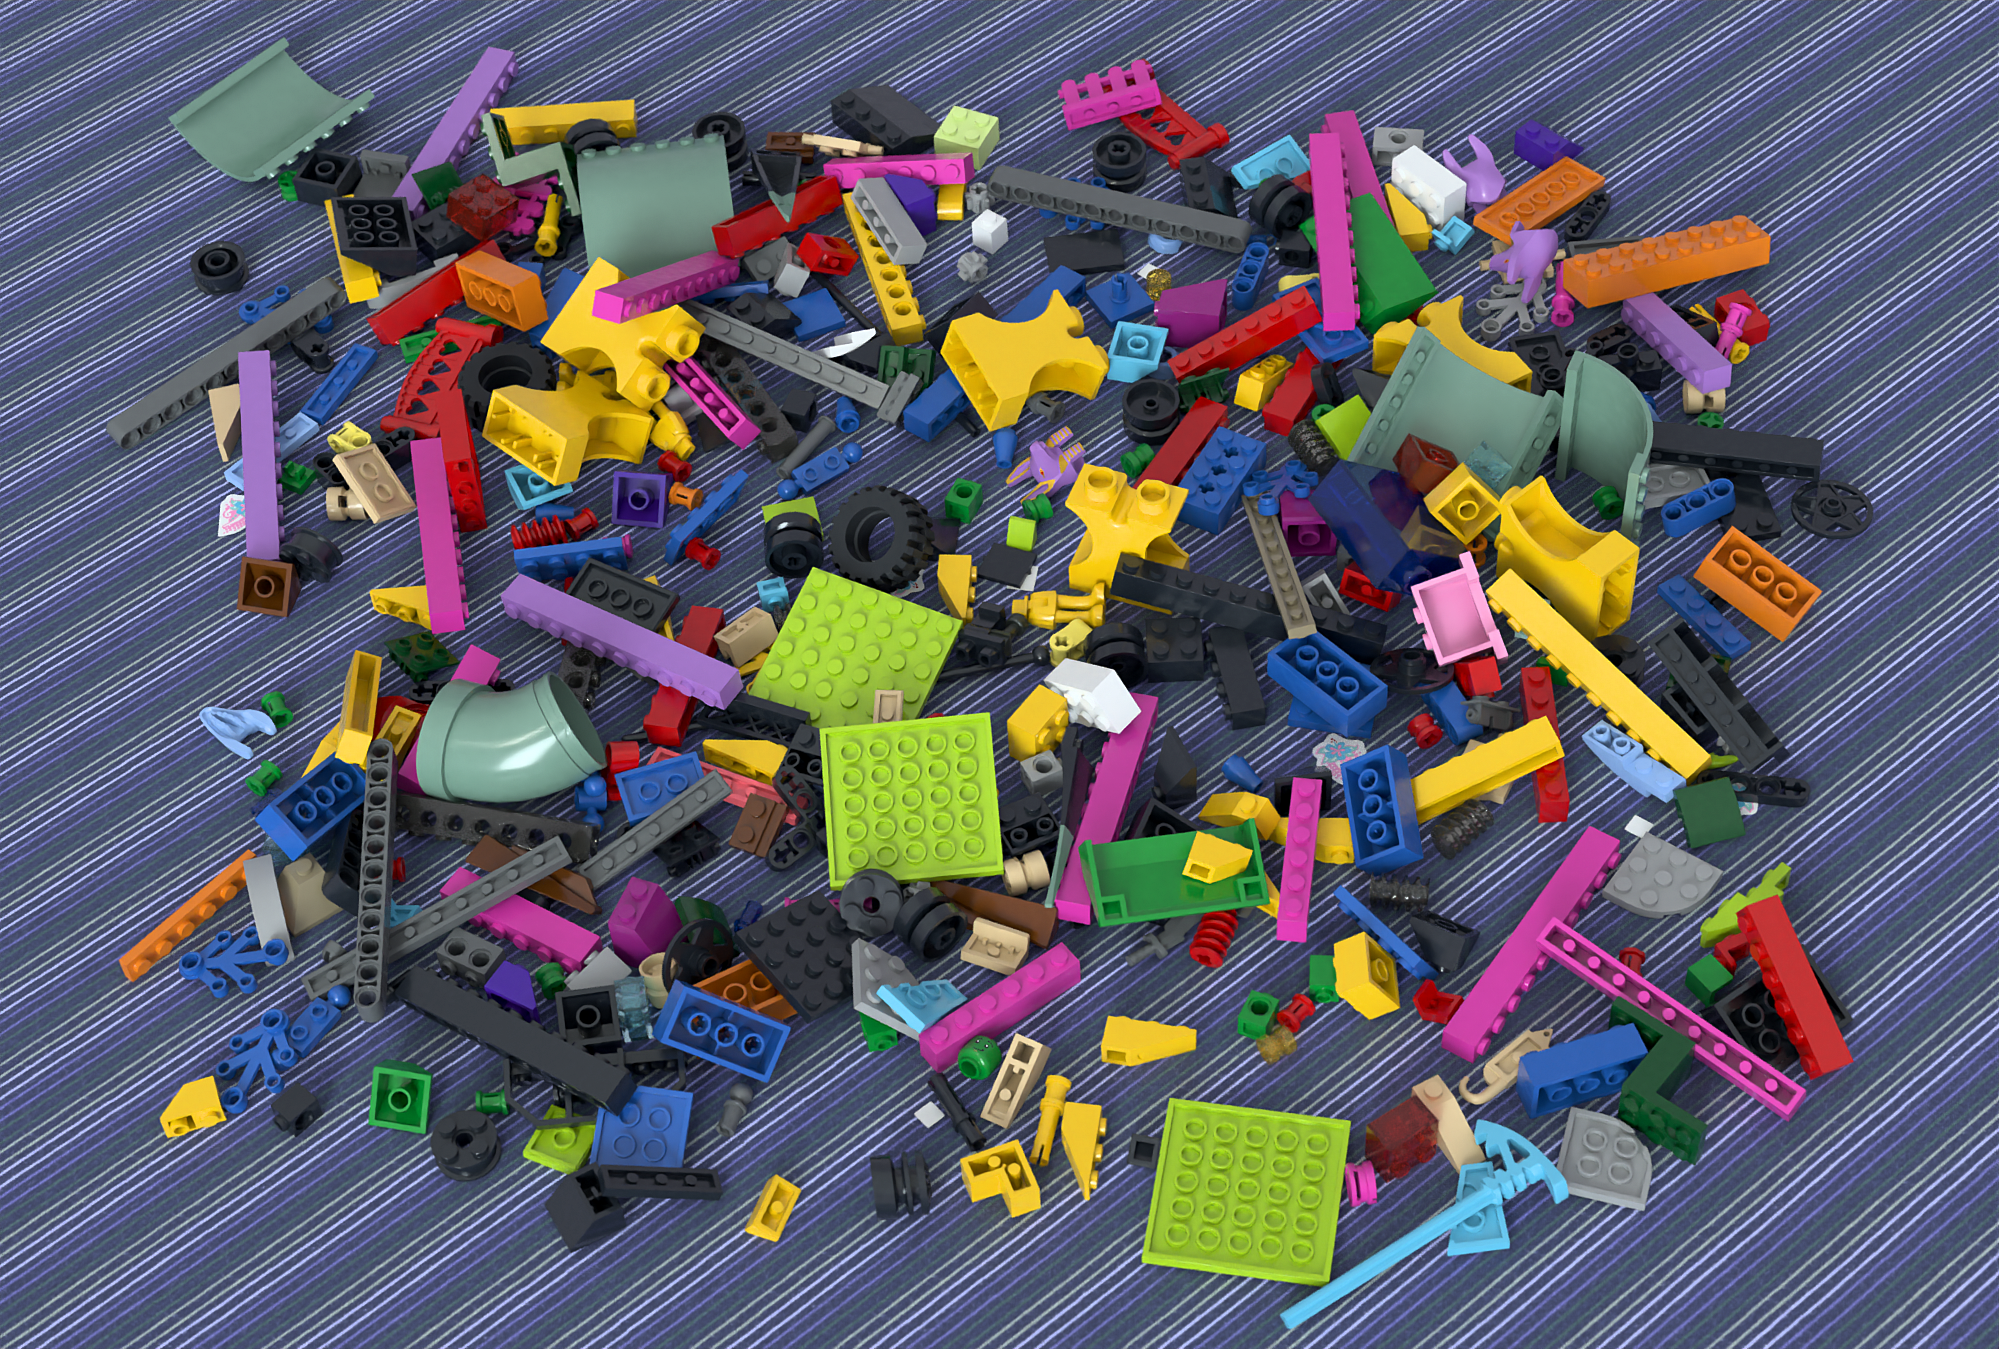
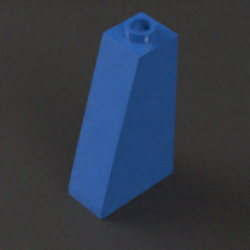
M564 268L546 300V310L549 319L531 328L529 332L533 349L535 347L552 360L557 354L540 341L584 279V276L567 268Z

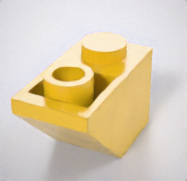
M1197 831L1183 875L1209 884L1244 872L1253 850L1244 848L1240 844H1233L1216 838L1211 834Z
M209 1076L184 1084L160 1117L167 1138L182 1136L189 1131L202 1127H211L218 1122L226 1120L224 1108L221 1104L220 1092L214 1077Z

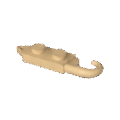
M1528 1029L1486 1063L1483 1069V1077L1489 1086L1481 1093L1472 1094L1467 1090L1466 1084L1469 1081V1077L1465 1076L1459 1084V1092L1462 1098L1472 1104H1485L1505 1088L1508 1089L1517 1082L1519 1058L1530 1051H1541L1550 1048L1549 1044L1553 1029L1531 1032Z

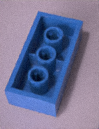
M1219 426L1177 486L1189 489V494L1177 520L1219 536L1242 501L1241 495H1244L1243 484L1252 481L1251 474L1253 472L1263 470L1266 466L1267 443Z
M1318 631L1305 638L1290 640L1287 638L1268 653L1267 675L1345 737H1349L1387 707L1388 686Z
M1387 744L1340 764L1356 867L1373 877H1377L1424 858L1407 756Z
M336 751L268 804L254 819L293 862L337 827L353 810L359 809L365 802L366 774L356 763L349 764L339 758H335Z
M675 979L652 1035L664 1044L768 1083L791 1027L780 1019ZM696 1016L699 1018L697 1023L691 1022ZM725 1027V1031L723 1033L718 1032L720 1028ZM748 1038H752L750 1043L745 1042Z
M1633 1023L1624 1026L1617 1025L1608 1031L1598 1034H1587L1578 1040L1568 1043L1560 1042L1545 1050L1530 1051L1519 1058L1516 1092L1529 1119L1621 1092L1622 1084L1646 1057L1648 1051Z

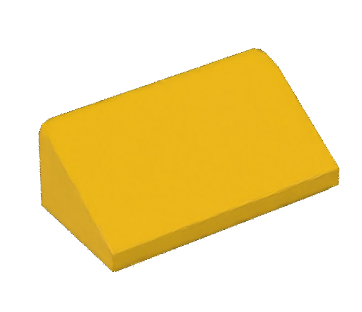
M775 1174L765 1184L744 1231L777 1242L801 1189Z

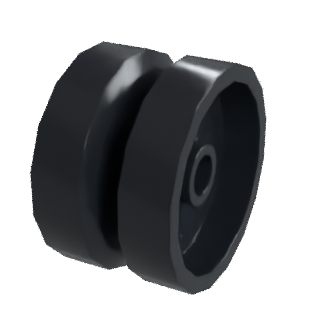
M720 111L709 113L696 121L692 129L694 139L704 138V135L716 133L719 136L724 135L728 172L740 168L746 162L749 155L744 122L739 116L730 112Z
M587 119L578 122L568 130L563 140V143L573 145L576 157L577 154H582L581 152L587 149H595L598 152L606 151V148L611 146L621 147L613 128L608 122L601 119Z
M1122 131L1108 133L1095 141L1092 148L1093 178L1102 177L1106 181V187L1123 193L1135 191L1144 184L1147 177L1146 146L1141 138L1132 133Z
M1277 174L1266 179L1258 187L1250 201L1248 214L1251 220L1265 228L1274 237L1281 239L1283 230L1297 232L1300 229L1299 226L1307 220L1312 208V198L1308 192L1295 185L1290 179L1282 174Z
M1152 378L1137 381L1124 391L1122 416L1126 435L1139 444L1145 443L1152 446L1165 443L1180 424V398L1178 391L1171 384Z
M786 512L774 516L766 523L763 529L766 567L771 573L779 577L795 579L808 576L812 567L818 569L821 567L824 561L821 524L816 518L807 513Z
M1116 622L1097 627L1087 634L1083 642L1087 663L1115 670L1126 689L1136 686L1144 680L1148 673V660L1144 650L1143 636L1137 627L1127 623Z
M928 887L913 895L902 906L895 917L893 934L907 947H910V950L924 963H932L944 957L959 943L966 931L968 917L954 903H950V899L937 887Z

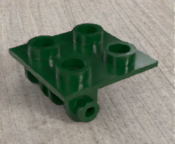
M451 161L412 174L431 211L449 200L458 209H461L464 202L471 198L476 191L473 184L462 183Z
M1214 368L1206 372V375L1200 377L1192 375L1184 378L1177 390L1180 398L1179 412L1187 414L1200 396L1217 403H1224L1225 399L1229 398V393L1226 388L1222 389V386L1230 369L1225 368L1221 370L1220 368Z
M429 631L384 642L389 648V658L406 675H410L409 677L414 683L428 681L429 671L460 663Z

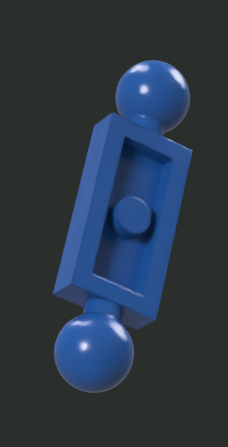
M850 442L844 446L841 454L836 447H833L793 470L791 476L794 480L786 479L781 481L777 488L778 495L784 500H792L797 496L799 489H801L805 496L848 472L850 467L847 462L856 463L860 461L863 456L862 447L858 443Z
M337 985L332 987L328 992L327 1001L317 997L287 1029L285 1033L289 1045L298 1056L304 1059L342 1017L340 1010L337 1008L345 1007L351 1000V992L346 986ZM275 1049L271 1053V1058L276 1070H288L290 1067H284L277 1058L279 1049ZM288 1052L282 1053V1060L289 1059L291 1054Z

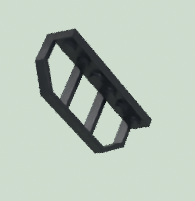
M1682 617L1647 642L1750 774L1773 757L1780 763L1791 755Z
M674 1047L625 1052L623 1048H617V1053L600 1054L609 1060L610 1065L616 1067L617 1064H620L636 1075L649 1074L651 1070L663 1069L665 1072L679 1071V1081L671 1090L683 1092L687 1087L686 1067H688V1055L683 1050ZM503 1059L505 1101L507 1105L537 1130L596 1125L597 1115L574 1117L573 1093L565 1090L566 1118L538 1120L513 1099L512 1083L516 1086H528L532 1084V1081L544 1080L545 1083L551 1082L515 1063H511L509 1059Z

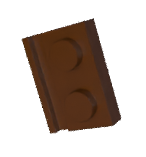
M768 132L765 150L800 152L801 164H813L816 146L802 144L803 134L814 135L816 132Z
M750 793L729 845L737 850L765 859L767 851L776 843L790 808L785 804L782 805L776 801Z

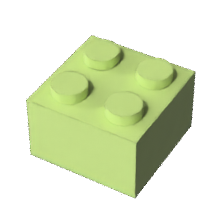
M953 106L934 135L935 154L972 152L974 169L980 170L1000 139L998 117Z

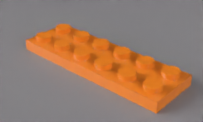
M1566 156L1474 216L1473 225L1511 246L1510 232L1516 221H1520L1523 224L1524 230H1539L1587 198L1592 192L1602 188L1606 178Z

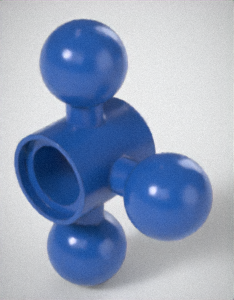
M599 770L580 781L584 786H576L574 793L576 811H587V815L582 820V828L589 835L601 833L605 826L603 817L597 813V811H605L607 807V784L605 779L599 775Z

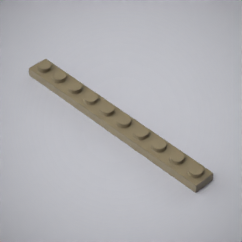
M1268 491L1261 492L1256 496L1241 495L1242 504L1289 640L1305 638L1310 634L1317 633L1313 616L1276 514L1263 516L1258 512L1257 502L1260 500L1259 497L1262 494L1268 493Z

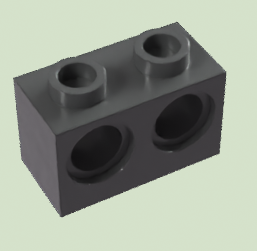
M459 927L454 928L436 951L440 968L443 972L450 976L456 975L464 979L472 987L479 986L485 989V984L503 961H507L503 948Z

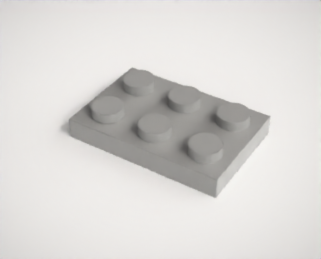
M1651 464L1649 465V468H1651L1649 479L1646 483L1648 491L1643 505H1645V509L1664 506L1710 483V480L1704 469Z

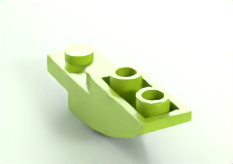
M1781 862L1775 870H1768L1758 888L1752 887L1746 897L1737 892L1730 900L1725 899L1719 906L1717 914L1713 918L1708 917L1703 922L1700 928L1702 933L1700 946L1703 948L1714 947L1715 944L1721 942L1728 935L1741 933L1736 913L1745 906L1777 894L1782 902L1783 890L1788 886L1792 868Z

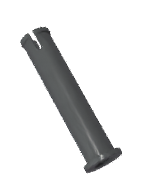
M824 415L818 418V423L783 463L776 468V473L781 479H790L792 471L803 464L829 433H833L836 430L833 420Z

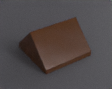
M242 556L237 610L289 617L302 589L295 564Z

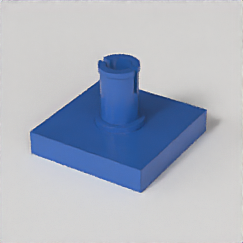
M1129 272L1126 274L1117 273V277L1113 275L1110 281L1085 291L1087 301L1111 329L1117 326L1118 321L1129 322L1154 310L1155 302Z

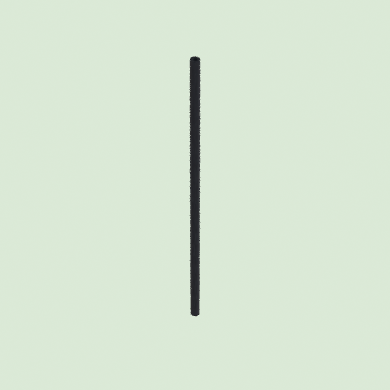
M810 270L809 275L822 288H826L829 294L865 330L875 328V335L882 333L822 272ZM959 412L955 420L973 438L978 436L980 429L963 412Z

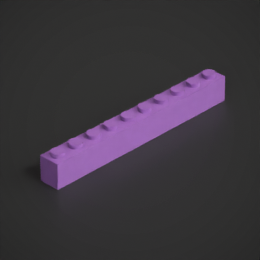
M493 47L487 48L392 197H406L411 222L425 215L430 210L412 174L451 161L455 170L458 169L459 162L468 153L471 143L479 135L480 123L483 122L481 115L489 113L490 109L497 107L500 97L507 91L512 78L518 73L519 65L516 62L514 52Z
M269 350L238 352L247 557L284 562L279 557L280 542H285V529L279 523V521H284L283 505L278 503V500L283 499L282 484L277 483V479L282 478L281 463H276V458L281 457L280 442H275V437H280L279 421H274V417L279 416L278 401H273V396H278L277 380L272 381V376H277L276 360H271Z
M519 574L501 595L505 607L504 610L511 618L521 619L534 628L548 631L556 638L561 637L570 641L576 647H584L599 657L604 656L613 660L621 667L631 668L641 676H649L658 680L659 683L666 687L671 686L680 690L686 696H694L709 706H716L725 710L743 688L739 669L525 575Z

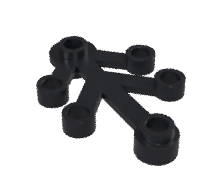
M572 214L563 216L558 222L560 239L557 243V250L552 255L556 261L566 259V247L571 237L580 234L583 230V222L579 217H574ZM544 216L531 218L535 226V230L531 234L514 236L513 232L509 231V236L512 240H521L523 237L530 239L513 246L508 242L497 243L507 262L510 263L514 255L535 247L539 239L538 230L544 222ZM535 250L534 254L529 257V262L543 263L545 266L544 256L538 254Z
M1599 340L1590 341L1587 344L1585 353L1596 358L1600 357L1604 353L1603 343ZM1625 343L1619 346L1617 355L1601 360L1613 367L1620 364L1625 367H1632L1639 360V350L1635 344ZM1565 349L1556 367H1548L1542 372L1540 377L1542 388L1553 391L1561 388L1565 389L1567 368L1572 359L1569 356H1573L1576 349Z

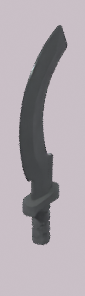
M1254 907L1235 910L1237 916L1247 918ZM1204 913L1170 918L1164 926V932L1157 936H1154L1152 933L1143 936V941H1146L1148 944L1126 956V962L1132 967L1154 953L1160 959L1168 955L1167 950L1184 941V934L1201 921Z

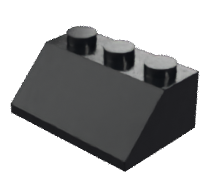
M1205 157L1180 159V185L1185 207L1238 219L1229 173Z

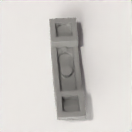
M457 253L433 261L435 267L419 272L416 276H408L391 283L386 278L382 279V286L377 287L380 297L368 299L367 304L369 308L382 309L457 259Z
M268 854L243 861L250 902L262 950L268 941L281 939L289 950L286 962L295 960L272 855ZM268 961L265 962L267 967L273 966Z

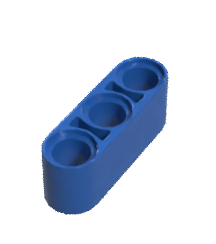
M1255 242L1247 247L1232 282V305L1237 310L1246 311L1254 306L1268 273L1269 248L1264 243Z
M1725 478L1716 479L1664 505L1661 509V517L1665 534L1670 537H1680L1730 513L1736 507L1733 483Z
M1453 681L1438 691L1420 694L1422 700L1454 745L1457 746L1483 735V727L1470 723L1466 718L1468 706L1461 705L1460 703L1467 700ZM1420 683V684H1419V687H1421V686H1427V685H1431V684Z

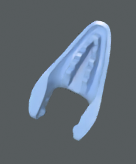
M206 707L199 714L203 724L223 745L247 760L254 756L252 749L241 743L248 735L257 731L268 735H274L277 732L270 717L256 710H230Z

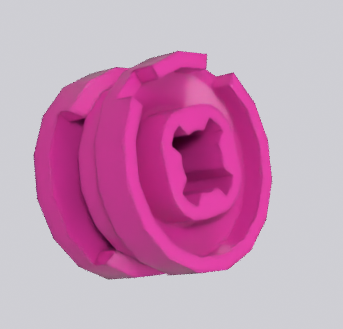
M1363 1161L1361 1165L1356 1166L1354 1163H1346L1345 1180L1351 1207L1360 1206L1362 1202H1367L1368 1205L1376 1204L1377 1188L1372 1162Z

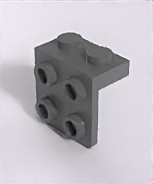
M363 149L360 159L364 175L354 192V197H392L411 168L409 156Z

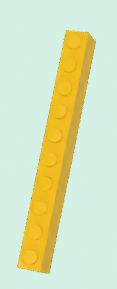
M1508 569L1486 590L1489 607L1497 614L1502 612L1508 618L1507 623L1517 633L1522 631L1528 637L1526 641L1536 651L1541 649L1548 655L1546 660L1556 670L1561 667L1568 674L1566 679L1575 688L1581 686L1587 692L1586 698L1595 707L1601 705L1607 711L1605 714L1615 726L1621 724L1627 730V736L1641 743L1648 750L1646 752L1648 756L1685 778L1687 786L1712 764L1711 756L1514 571Z

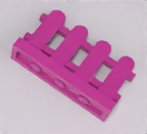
M1136 60L1131 64V70L1123 72L1121 67L1115 66L1108 70L1109 76L1099 78L1096 73H1091L1085 77V83L1076 85L1074 80L1064 81L1061 85L1062 89L1058 90L1060 99L1065 97L1066 104L1062 105L1068 130L1162 104L1156 79L1150 80L1149 73L1153 72L1151 64L1146 65L1145 61ZM1135 78L1136 84L1127 87L1125 80ZM1111 84L1113 91L1103 93L1102 87ZM1088 91L1090 98L1080 100L1078 93Z
M495 176L473 215V221L478 226L479 235L486 236L489 229L493 232H496L498 229L511 231L514 236L533 233L535 230L534 221L529 218H537L544 214L543 205L539 200L547 201L548 196L553 194L552 188L547 185L558 184L557 176L541 181L539 184L535 183L520 189L503 187L502 184L498 183ZM516 196H520V197H526V198H531V199H530V200H525V199H519V198H515V197H516ZM506 213L519 214L521 217L507 215Z

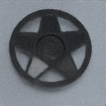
M1819 480V482L1812 481L1806 483L1795 491L1791 500L1790 508L1795 521L1806 531L1823 538L1848 539L1858 536L1867 530L1873 518V507L1868 497L1856 487L1841 481ZM1817 488V497H1801L1805 492ZM1835 488L1847 491L1852 495L1840 496ZM1865 508L1866 519L1862 523L1855 513ZM1799 511L1812 515V524L1808 523ZM1838 527H1841V528L1847 530V531H1841V532L1828 531V530L1836 529V528H1838Z
M1402 648L1385 652L1376 657L1370 665V672L1384 682L1390 692L1418 695L1435 692L1446 687L1453 680L1454 666L1453 663L1444 665L1448 671L1446 675L1436 670L1439 668V665L1432 650ZM1391 659L1392 664L1380 666L1383 662ZM1383 679L1396 680L1397 685L1386 682ZM1420 683L1431 684L1427 686L1417 687Z
M701 918L686 924L677 932L668 945L662 964V980L668 994L675 979L694 985L716 975L719 965L722 963L723 966L720 972L731 968L734 951L733 941L724 925L713 919ZM714 928L720 932L725 944H713ZM697 929L691 943L681 942L691 931ZM673 959L679 968L671 981L670 970Z

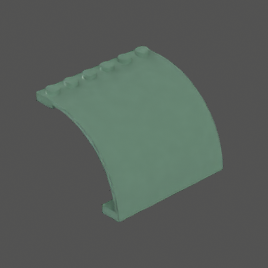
M283 37L168 119L186 141L216 168L235 179L254 182L264 176H267L268 179L272 178L280 172L278 168L280 165L285 163L288 166L299 158L297 153L302 149L306 153L317 145L315 140L320 136L324 140L335 132L333 127L338 123L342 127L353 119L352 113L357 111L360 114L371 106L369 101L375 97L374 94L368 89L353 100L339 97L324 89L311 79L286 53L284 49L290 44Z
M716 133L704 135V138L694 139V137L689 136L680 138L676 142L659 140L653 145L635 143L630 145L629 148L622 149L620 146H611L606 148V151L598 152L595 149L583 150L582 154H577L580 204L589 270L597 258L600 257L618 268L629 278H633L712 250L718 252L711 226L734 216L724 135L719 136Z
M1417 326L1345 464L1391 499L1443 525L1429 512L1423 499L1462 462L1492 488L1500 498L1513 486H1519L1523 489L1531 483L1561 425L1564 398L1553 390H1547L1545 396L1542 397L1506 384L1465 362L1440 343L1441 341L1428 329ZM1501 514L1479 533L1485 536L1487 541L1495 542L1500 532Z
M1575 350L1566 373L1555 479L1565 481L1572 467L1596 479L1603 486L1615 487L1619 493L1618 497L1625 503L1620 534L1640 547L1638 539L1643 527V523H1641L1645 511V505L1643 504L1648 491L1646 483L1651 468H1649L1653 440L1651 413L1641 392L1623 373L1601 359Z

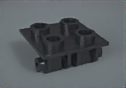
M695 820L653 850L652 853L668 865L666 869L671 877H680L690 870L689 866L692 869L696 867L693 857L701 865L703 861L705 862L718 854L717 851L721 850L718 843L720 839Z

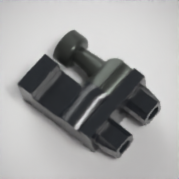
M983 601L978 607L979 614L971 623H967L958 632L959 643L955 647L956 658L967 662L970 658L978 659V663L981 666L991 668L994 663L1004 666L1007 662L1006 656L1012 655L1013 652L1011 641L1015 636L1023 635L1028 630L1029 623L1019 613H1013L1006 621L1005 606Z

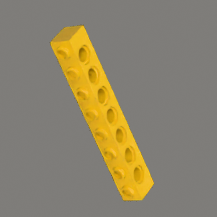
M853 192L842 194L848 223L886 327L896 346L924 341L922 330L926 329V323L923 314L918 315L920 308L917 298H912L911 296L913 295L911 281L905 280L907 278L905 265H893L850 198Z

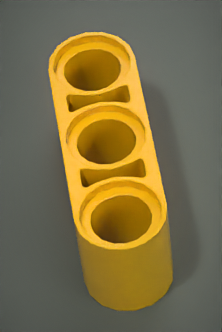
M967 183L939 185L937 202L938 220L963 221L965 208L964 193L967 190Z

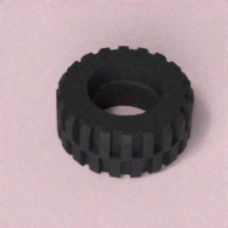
M511 341L509 344L500 342L496 343V346L493 347L486 346L482 348V352L474 353L470 357V361H466L461 368L462 370L457 379V387L462 389L469 423L482 433L493 390L510 385H521L534 390L557 391L556 374L550 358L535 347L533 349L530 344L523 343L519 345L518 342Z
M883 485L862 488L860 494L854 492L848 497L849 501L847 503L843 502L838 508L840 510L837 516L834 515L831 522L834 525L833 529L829 530L828 539H831V544H828L829 554L834 555L832 558L834 567L839 569V574L845 579L881 592L891 593L895 592L897 588L902 590L908 587V581L915 582L920 577V570L926 569L929 564L926 561L929 555L932 556L934 549L931 547V542L935 541V532L930 529L933 527L931 517L927 516V509L914 497ZM891 517L895 528L893 543L883 557L872 562L868 550L871 533L882 520Z

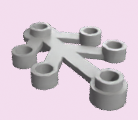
M1543 277L1537 293L1532 298L1535 307L1533 319L1538 323L1546 322L1549 316V310L1545 307L1542 298L1547 289V284ZM1524 280L1520 284H1495L1491 287L1490 291L1492 300L1480 299L1477 301L1476 313L1480 316H1487L1494 309L1505 308L1496 319L1488 318L1482 321L1480 333L1484 340L1488 342L1496 341L1501 335L1502 327L1516 313L1520 322L1519 335L1534 334L1535 325L1530 320L1526 303L1521 301ZM1506 294H1519L1517 297L1505 298Z

